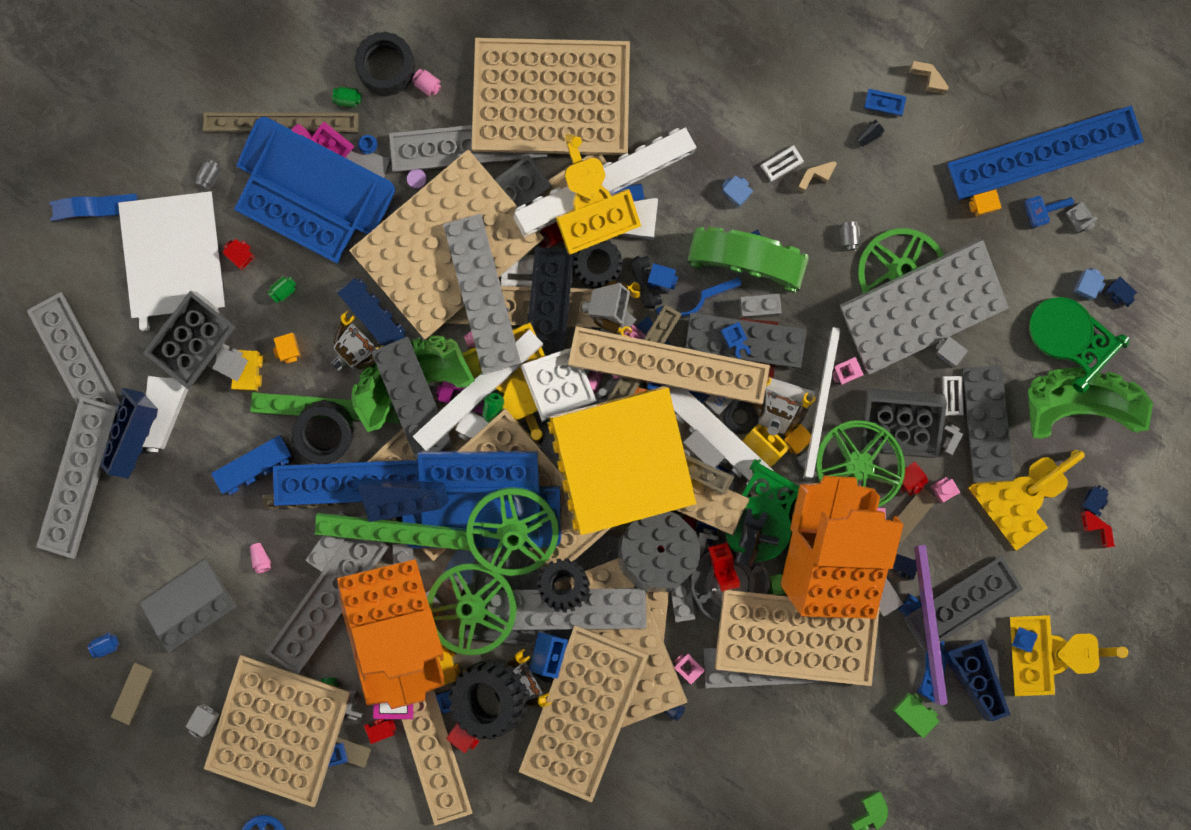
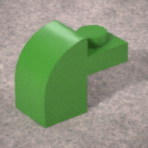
M877 790L860 799L867 814L850 822L853 830H867L870 828V824H873L874 828L878 830L886 822L888 808L881 792Z

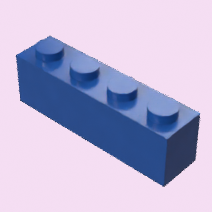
M279 435L212 472L211 475L221 493L231 496L239 491L238 487L244 484L246 486L253 484L257 481L256 477L260 475L264 477L271 474L273 466L287 465L291 462L290 458L294 456L283 436Z

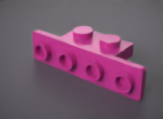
M325 121L314 135L300 124L291 129L293 132L301 134L345 158L355 147Z

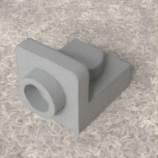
M1083 202L1065 213L1077 232L1081 230L1087 232L1095 226L1093 222L1098 220L1096 216L1093 217Z
M952 424L943 427V431L951 435V437L947 436L942 445L944 447L943 453L948 456L953 455L963 436L959 432L960 429Z
M703 528V531L697 530L700 556L708 550L709 541H706L707 538L719 539V536L715 534V530Z
M348 689L352 693L345 717L357 720V717L361 718L363 716V712L352 710V708L357 707L359 696L356 695L357 690Z

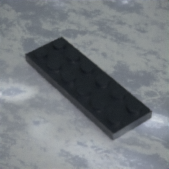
M535 247L528 323H531L537 338L543 343L541 348L545 356L565 350L574 253L568 254L567 250Z

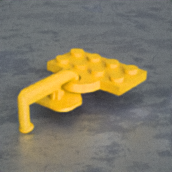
M570 133L566 134L565 141L573 165L566 169L565 179L568 188L575 192L573 199L574 210L556 216L567 252L572 254L641 227V223L630 190L625 189L611 195L602 186L606 175L601 161L597 158H588L582 161L578 149L582 144V139Z
M531 323L513 330L515 341L519 340L529 329L536 336ZM476 347L462 353L474 380L482 373ZM540 347L523 364L545 357L542 348ZM520 366L496 389L504 393L503 408L507 409L516 420L525 417L531 430L532 439L541 442L543 440V433L533 415L538 409Z
M1073 450L1071 456L1058 466L1051 458L1043 457L1030 466L1028 477H1017L1013 482L973 484L968 488L1017 551L1048 528L1037 514V510L1042 506L1044 497H1056L1066 489L1068 481L1063 473L1081 461L1085 454L1083 451Z
M1050 615L1010 617L1014 696L1055 695V674L1062 673L1068 667L1077 674L1094 673L1099 668V657L1118 656L1125 658L1128 655V649L1123 646L1098 648L1097 638L1089 633L1075 634L1068 642L1060 636L1051 635ZM1019 627L1038 634L1031 653L1012 646Z

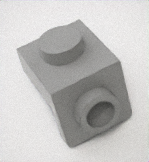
M393 543L394 564L414 560L413 548L408 547L406 544Z

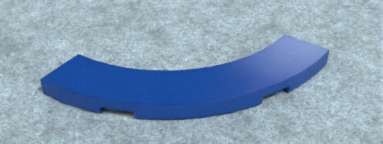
M908 593L903 601V605L898 610L907 616L920 608L922 604L917 598ZM943 640L939 643L941 652L946 651ZM926 651L924 676L917 692L930 701L935 702L928 651ZM941 653L943 673L945 675L946 659Z

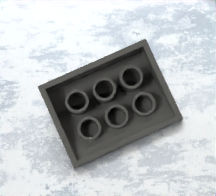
M189 291L143 354L185 388L190 389L235 330L236 326L198 292Z
M867 388L863 421L875 423L887 430L896 439L904 455L939 457L947 408L946 398L944 394ZM862 428L861 451L878 434L877 432ZM883 436L876 441L869 449V452H874L884 439ZM886 441L880 453L895 454L890 443Z
M204 559L140 603L168 653L174 652L239 608L207 559Z

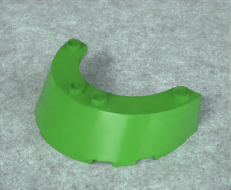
M703 227L695 229L687 258V263H690L691 267L701 269L702 266H722L741 273L743 270L750 272L749 275L761 278L763 276L774 280L785 287V291L796 293V290L800 291L809 259L806 253L801 255L800 250L793 246L786 245L782 247L779 241L731 229V231L726 233L723 232L724 229L718 227H708L707 231H704L705 228Z
M431 336L428 340L422 341L421 338L410 341L427 384L445 381L452 383L458 388H465L472 382H475L458 344L453 339L446 340L443 336ZM375 364L373 367L366 368L360 374V381L353 386L351 394L354 410L367 432L380 429L385 422L390 408L393 406L377 364Z
M1081 367L1049 371L1047 376L1035 378L1028 389L1030 426L1033 438L1044 439L1050 436L1052 425L1057 420L1075 414H1092L1107 417L1121 423L1127 429L1136 433L1149 431L1153 402L1139 385L1133 381L1128 383L1122 380V376L1109 371L1106 374L1097 373L1088 383L1089 389L1084 394L1078 393L1072 387V382L1077 377L1083 378L1086 374Z

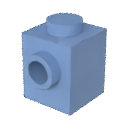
M736 175L733 179L729 177L722 185L724 187L722 194L738 208L750 197L753 190L748 187L749 183L743 177L738 178Z
M1086 269L1082 272L1073 293L1093 300L1098 293L1102 292L1105 283H1103L1105 277L1100 275L1101 272L1096 269Z

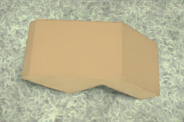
M913 61L910 73L928 76L926 91L946 94L949 86L933 64Z
M833 161L807 169L797 190L804 193L812 177L827 183L837 163Z

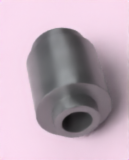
M209 160V162L204 161L195 177L197 178L195 183L209 190L210 187H213L221 173L220 165L212 160Z
M857 222L841 223V246L846 247V251L857 250V246L861 245L860 228L857 226Z

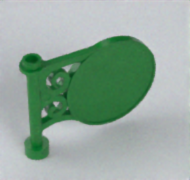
M1055 297L1043 301L1036 307L1029 321L1031 339L1041 352L1056 359L1074 361L1086 372L1084 377H1077L1072 382V387L1080 394H1084L1089 389L1088 383L1121 348H1127L1130 342L1129 338L1124 334L1115 337L1094 319L1081 304L1069 298ZM1094 327L1098 329L1103 335L1097 334L1093 336ZM1106 338H1107L1109 344H1108V346H1106V347L1103 348L1102 346L1105 345V343H1106ZM1096 340H1101L1099 346L1096 344ZM1085 354H1091L1088 357V359H1086ZM1094 356L1096 358L1097 363L1092 368H1090L1089 364L1093 362Z
M754 459L749 469L752 470L753 476L742 496L746 497L755 481L760 478L765 479L769 483V489L767 492H761L760 487L766 488V484L761 482L756 485L755 490L759 496L749 497V502L734 535L726 533L731 548L736 553H744L746 551L739 546L747 508L752 509V518L754 520L760 519L763 512L767 513L762 534L777 537L779 542L777 546L765 542L759 544V553L755 557L754 562L773 559L786 548L791 536L789 512L793 501L798 496L800 488L799 485L760 464L761 459ZM783 487L794 492L791 497L788 492H781V496H786L784 500H779L777 497L778 491ZM772 492H773V498H774V500L767 497V496L771 495ZM780 504H786V508L784 509Z

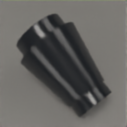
M875 119L873 122L870 121L856 140L864 147L882 137L885 130Z

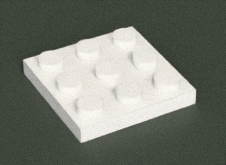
M571 348L521 365L542 421L550 419L549 416L572 411L596 402L585 370L568 366Z

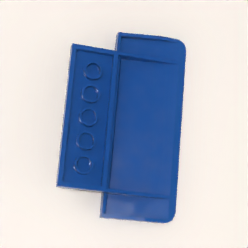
M261 117L255 122L236 164V167L250 173L251 176L234 210L331 261L339 263L355 229L368 235L381 224L395 193V187L391 181L301 134L293 132L291 129L268 117Z
M538 451L418 453L419 481L443 482L449 502L439 510L402 516V522L467 529L471 511L484 496L498 489L517 487L535 492L551 506L558 522L559 534L556 546L559 545L561 541L560 486H540ZM504 495L507 518L513 517L508 495ZM511 495L519 521L545 510L531 498ZM500 497L488 502L479 511L474 522L502 524ZM545 513L539 516L538 518L527 522L526 525L529 526L530 524L547 516L548 514ZM548 520L542 526L527 534L539 548H549L553 532L551 520ZM473 526V528H479V529H485V530H491V531H496V532H497V528H488V527H483V526ZM475 534L474 543L476 548L498 547L499 539ZM527 541L524 543L527 548H533ZM406 544L408 547L411 548H439Z

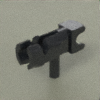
M747 508L739 546L744 548L746 552H737L734 562L752 566L755 557L759 553V544L765 542L778 545L779 538L762 534L767 516L766 512L761 514L760 519L754 520L752 518V509Z

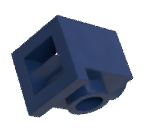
M1121 276L1116 278L1103 292L1104 295L1110 294L1111 300L1117 305H1125L1126 307H1129L1135 301L1134 295L1137 293Z
M1100 485L1098 487H1091L1079 507L1100 517L1102 513L1099 510H1103L1107 505L1108 500L1106 498L1109 495V491Z
M896 554L893 569L891 570H894L895 575L903 578L908 575L907 579L912 581L917 572L916 560Z

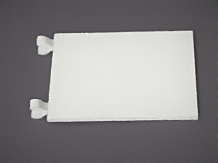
M211 191L118 203L131 318H139L140 330L150 331L149 316L173 314L189 291L198 292L217 309L225 307Z

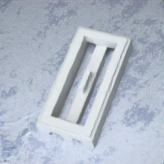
M793 145L763 163L761 168L766 176H768L769 181L772 182L804 163V160ZM793 151L794 155H792L791 157L787 158L786 160L782 161L781 163L777 164L771 169L767 168L772 163L776 162L777 160L781 159L782 157L786 156L787 154ZM796 158L798 159V161H796L795 163L791 164L790 166L786 167L785 169L781 170L780 172L772 176V172L776 171L777 169L781 168L782 166L786 165Z
M943 376L942 394L945 395L947 402L945 416H963V376ZM954 380H958V411H955ZM947 381H950L951 411H948Z

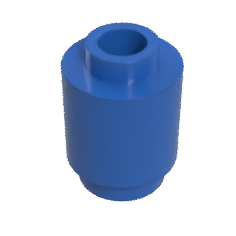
M108 632L91 640V643L88 644V649L93 658H101L116 651L119 641L115 634L111 635Z

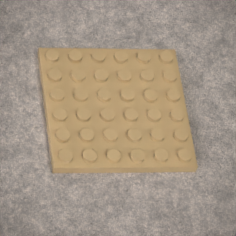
M240 655L204 769L315 807L352 692Z

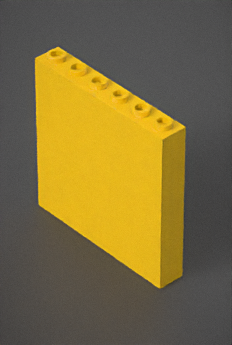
M663 386L549 416L548 429L550 434L554 435L553 449L555 454L558 453L560 461H557L559 472L564 475L565 480L562 481L564 492H568L569 495L567 506L569 511L573 512L572 526L578 534H589L697 504L669 387Z

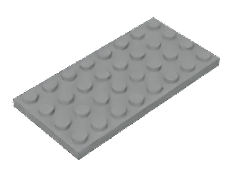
M981 238L839 305L868 375L939 342L942 338H948L1009 308L984 240Z

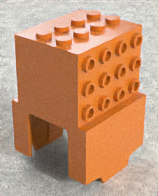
M823 476L820 483L800 485L790 526L793 533L780 586L801 616L876 619L888 569H893L904 524L897 516H894L893 521L886 520L884 511H877L880 495L873 488L858 486L856 477Z
M416 559L337 578L340 605L366 705L387 703L392 710L425 701L426 692L444 686V675L440 665V661L444 660L443 650Z

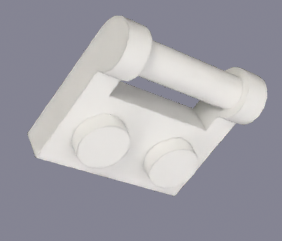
M525 255L501 275V286L531 287L532 280L508 279V274L533 275L535 255Z

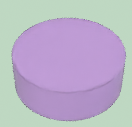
M420 169L412 170L407 175V182L411 188L421 189L426 185L427 177Z

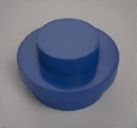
M364 135L358 141V148L364 154H372L377 149V141L371 135Z

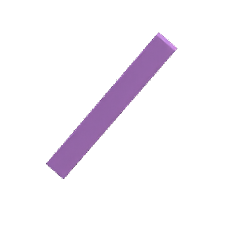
M925 545L914 546L935 705H945L948 702L927 549Z

